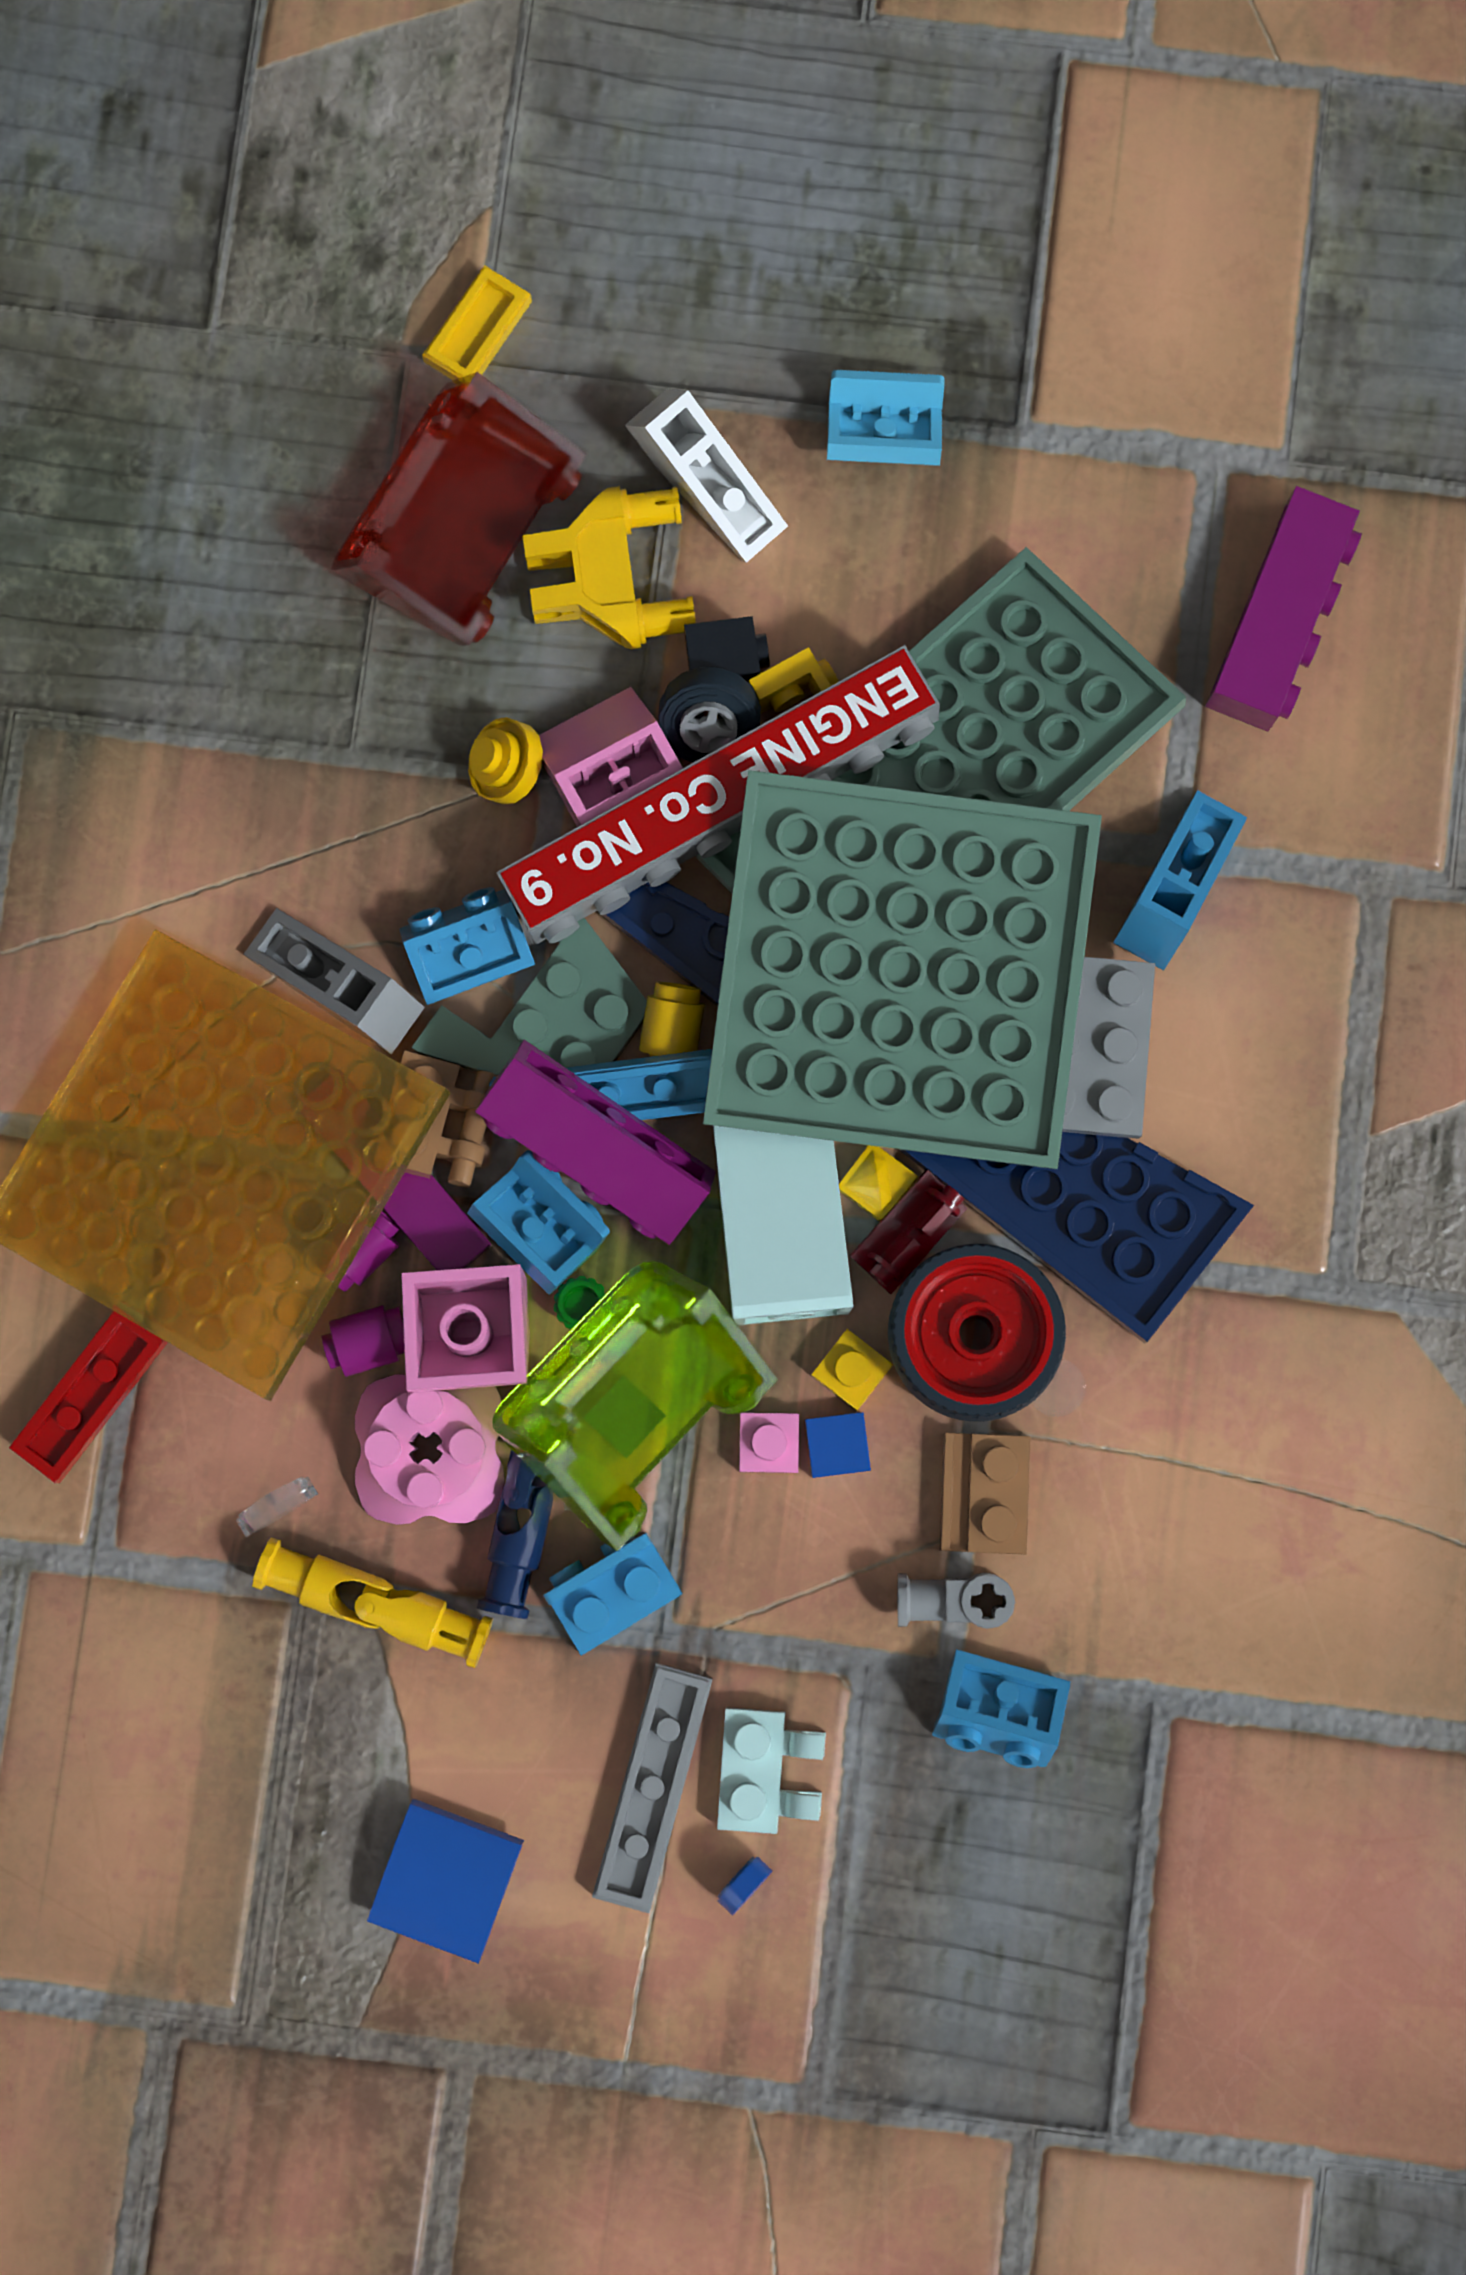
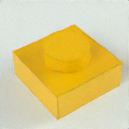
M846 1329L811 1376L857 1412L893 1364L849 1329Z

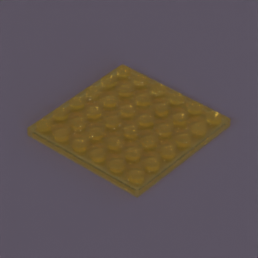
M155 929L0 1187V1244L253 1393L271 1401L451 1093L432 1080Z

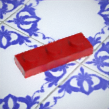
M117 1306L16 1437L9 1449L52 1482L60 1484L168 1342L124 1308Z

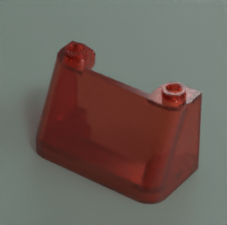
M478 372L452 380L438 392L427 407L337 552L331 570L351 584L455 644L469 646L471 642L477 643L488 632L495 618L489 612L492 600L487 597V594L542 505L549 504L556 498L564 501L573 493L582 477V473L578 471V468L587 454Z

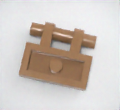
M404 1050L373 1165L430 1179L435 1158L452 1162L447 1180L449 1183L469 1188L474 1170L482 1166L486 1151L481 1146L486 1124L484 1118L475 1111L489 1089L491 1079L497 1077V1075L487 1071H477L472 1090H462L455 1088L460 1065ZM449 1109L466 1113L459 1140L441 1137Z

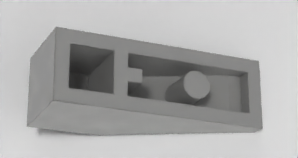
M278 908L275 909L243 954L337 1020L390 1054L394 1052L425 1008L392 978Z

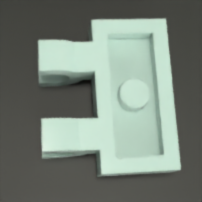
M727 1707L725 1709L717 1830L777 1834L779 1816L819 1821L822 1792L781 1790L783 1755L823 1760L826 1732L785 1730V1711Z

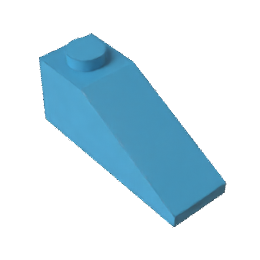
M1197 790L1113 943L1149 963H1155L1156 967L1164 971L1190 930L1248 817Z

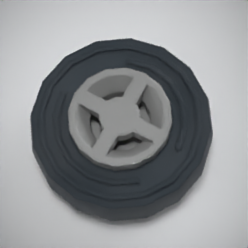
M699 667L683 672L668 684L659 701L658 724L674 753L680 758L694 763L760 726L761 705L753 687L740 675L723 668ZM704 711H708L707 716L703 715Z

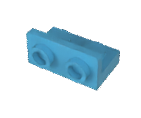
M493 887L476 890L462 898L463 905L441 912L439 907L420 911L408 918L409 925L399 929L403 945L427 1005L535 965L513 903L505 889L495 892Z
M629 1529L600 1547L605 1556L604 1559L586 1570L580 1560L549 1578L554 1589L543 1596L554 1609L581 1656L683 1594L647 1533L636 1539Z
M956 1649L950 1665L941 1710L935 1721L932 1735L944 1739L949 1746L960 1751H987L1001 1755L1009 1764L1021 1768L1046 1767L1059 1744L1071 1681Z

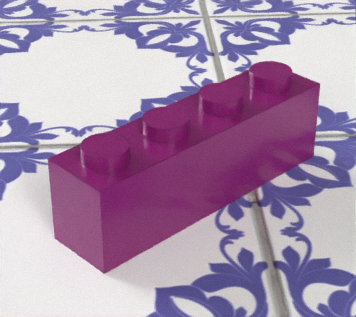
M1299 486L1295 487L1284 507L1205 705L1206 708L1269 732L1279 716L1285 719L1289 718L1301 690V687L1292 684L1299 665L1309 667L1321 640V635L1312 632L1319 614L1330 615L1342 584L1333 581L1339 563L1350 564L1361 539L1362 533L1353 530L1360 510Z
M525 1039L486 1091L475 1111L484 1118L487 1127L495 1134L505 1139L514 1138L530 1149L534 1158L543 1167L553 1172L562 1171L577 1181L582 1191L590 1199L601 1205H612L628 1216L631 1225L641 1234L649 1238L658 1237L669 1245L710 1193L716 1174L715 1170Z

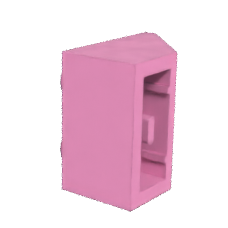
M632 687L539 735L543 749L542 764L577 827L683 769L658 722Z

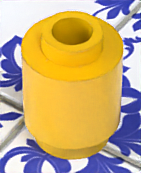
M655 982L654 994L647 995L639 1050L650 1054V1057L697 1051L705 1004L699 1002L701 989L678 983Z

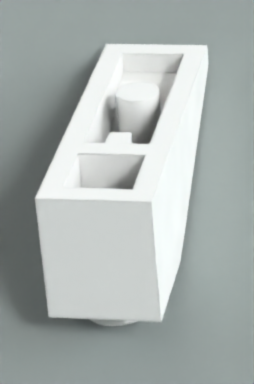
M666 389L625 424L626 428L657 469L674 487L677 486L678 492L742 562L747 563L788 527L688 390Z

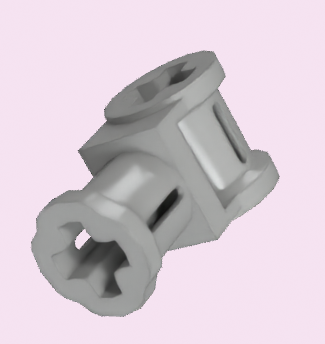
M983 1572L975 1574L970 1578H944L941 1580L909 1579L907 1573L897 1574L898 1627H907L910 1621H946V1623H973L978 1627L990 1629L999 1627L1007 1622L1014 1611L1015 1598L1013 1590L1006 1581L996 1574ZM983 1584H991L992 1591L1002 1596L1003 1601L1002 1605L992 1607L991 1616L985 1617L982 1616V1611L978 1606L971 1605L970 1600L971 1596L981 1594Z

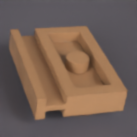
M944 1433L940 1551L1027 1555L1031 1436Z

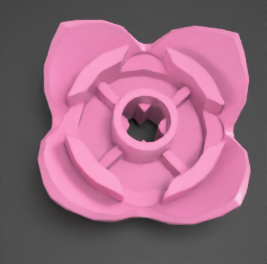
M392 1375L368 1385L361 1395L355 1414V1431L361 1445V1455L355 1469V1485L366 1513L377 1520L399 1525L412 1523L424 1516H435L449 1523H468L485 1518L496 1512L505 1485L504 1468L495 1450V1443L503 1429L504 1409L496 1387L407 1392L406 1375ZM436 1433L442 1440V1443L436 1447L442 1452V1456L435 1463L430 1459H424L419 1463L413 1455L418 1449L413 1445L415 1439L419 1435L430 1438Z

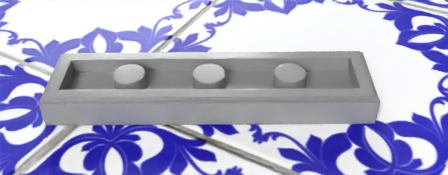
M659 1663L655 1664L592 1898L650 1913L713 1678Z

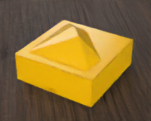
M868 1145L839 1183L840 1193L880 1222L906 1193L918 1176L882 1148Z

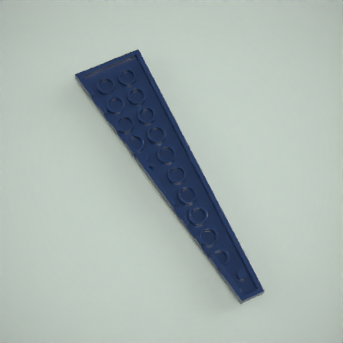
M649 882L628 893L630 900L625 905L611 913L602 915L689 985L700 988L701 994L718 1007L729 916L717 913L708 908L702 901L667 882L655 887H651ZM1062 1132L1058 1169L900 1150L921 1168L929 1170L944 1186L948 1184L964 1198V1202L1143 1343H1147L1254 1206L1191 1170L1187 1171L1158 1155L1159 1152L1148 1146L1124 1137Z

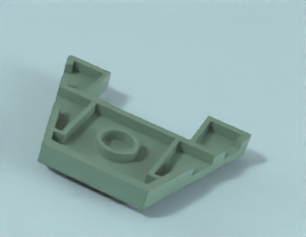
M514 906V909H515V911H516V914L519 915V913H518L516 907ZM583 918L578 921L580 927L577 931L567 938L558 941L559 945L492 1038L487 1037L441 1005L413 1044L412 1049L423 1056L460 1065L462 1068L476 1072H491L497 1076L524 1039L565 1068L617 1061L643 1024L647 1000L587 920Z

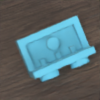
M852 370L832 371L828 409L827 460L940 466L944 377L932 374Z

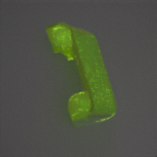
M649 1261L643 1262L629 1270L528 1374L527 1384H518L495 1410L492 1426L509 1448L602 1542L618 1552L640 1530L645 1521L647 1503L635 1490L642 1480L711 1407L729 1415L747 1412L760 1402L761 1398L778 1379L711 1289L661 1262Z

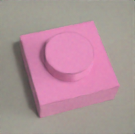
M740 1413L739 1472L798 1473L799 1414Z

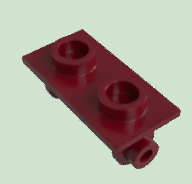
M926 1169L849 1256L889 1294H892L968 1209L962 1203L964 1198L948 1184L944 1186Z

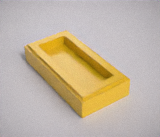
M484 265L422 354L424 363L471 392L531 304V294Z

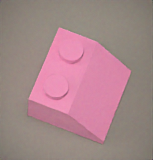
M520 1264L402 1273L407 1392L527 1384L530 1342L527 1277Z

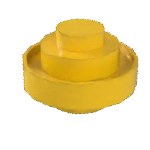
M505 717L493 720L481 730L471 748L468 766L471 785L479 796L504 805L516 803L529 793L538 779L543 756L540 737L533 727Z

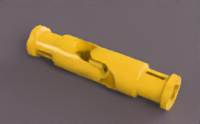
M273 1537L268 1540L253 1577L252 1587L262 1590L265 1586L298 1597L300 1605L364 1628L381 1627L386 1633L397 1640L425 1651L435 1647L465 1658L466 1666L472 1668L476 1667L493 1622V1618L486 1615L481 1619H477L447 1608L445 1600L421 1591L395 1590L391 1583L381 1577L320 1554L313 1559L281 1547V1540ZM357 1581L366 1584L362 1594L355 1601V1611L349 1609L340 1600L338 1594L339 1583Z

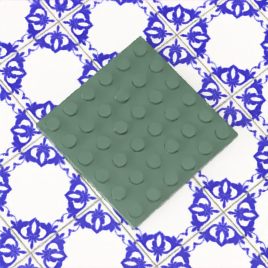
M748 770L703 1124L1058 1169L1102 815Z

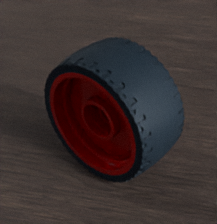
M964 1244L945 1249L929 1257L918 1265L903 1282L893 1301L889 1315V1350L895 1369L902 1382L924 1405L935 1412L957 1420L991 1421L1004 1418L1025 1408L1036 1400L1051 1383L1059 1368L1065 1349V1316L1060 1299L1051 1282L1028 1259L1016 1252L996 1245ZM971 1318L984 1321L991 1332L988 1346L980 1350L970 1349L965 1346L959 1335L962 1322Z

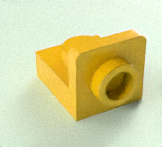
M809 647L749 680V684L753 687L760 702L761 713L772 707L776 713L782 712L801 701L805 696L803 690L808 687L814 696L839 682L828 661L824 658L817 662Z

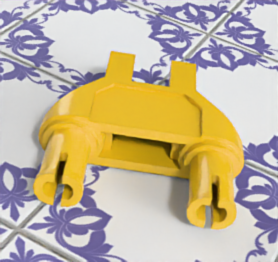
M620 486L609 487L603 490L583 510L569 528L523 535L528 571L573 566L575 582L530 589L535 624L581 619L617 644L628 649L641 648V644H647L646 638L685 633L684 625L696 623L692 596L641 604V598L635 599L627 535L632 534L631 529L672 523L682 524L677 486L671 487V489L627 494L626 489H620Z

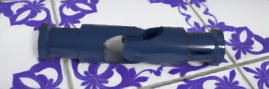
M528 1376L527 1384H525L530 1388L523 1423L517 1424L507 1465L506 1483L501 1493L487 1559L492 1562L486 1594L485 1598L478 1599L477 1609L521 1619H528L530 1611L525 1607L532 1571L538 1570L553 1504L554 1486L558 1480L567 1435L562 1430L569 1398L576 1395L578 1388L575 1385ZM524 1508L531 1511V1516L520 1529L517 1510Z

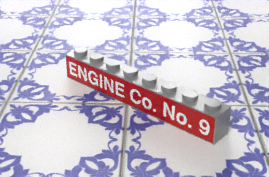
M904 645L496 873L535 943L538 944L545 939L549 943H556L577 931L580 927L578 924L579 920L597 910L600 915L611 913L630 900L628 893L648 882L651 887L661 885L681 871L679 865L698 854L703 859L708 858L728 847L732 842L730 836L741 831L748 770L830 781L852 769L854 774L864 772L879 763L884 758L883 751L900 741H903L904 745L908 746L928 736L935 729L933 723L939 720L940 703Z

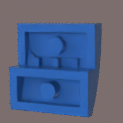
M413 1798L388 1860L367 1922L479 1964L524 1840Z

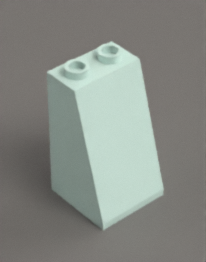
M713 1126L733 1326L848 1315L853 1308V1298L834 1141Z

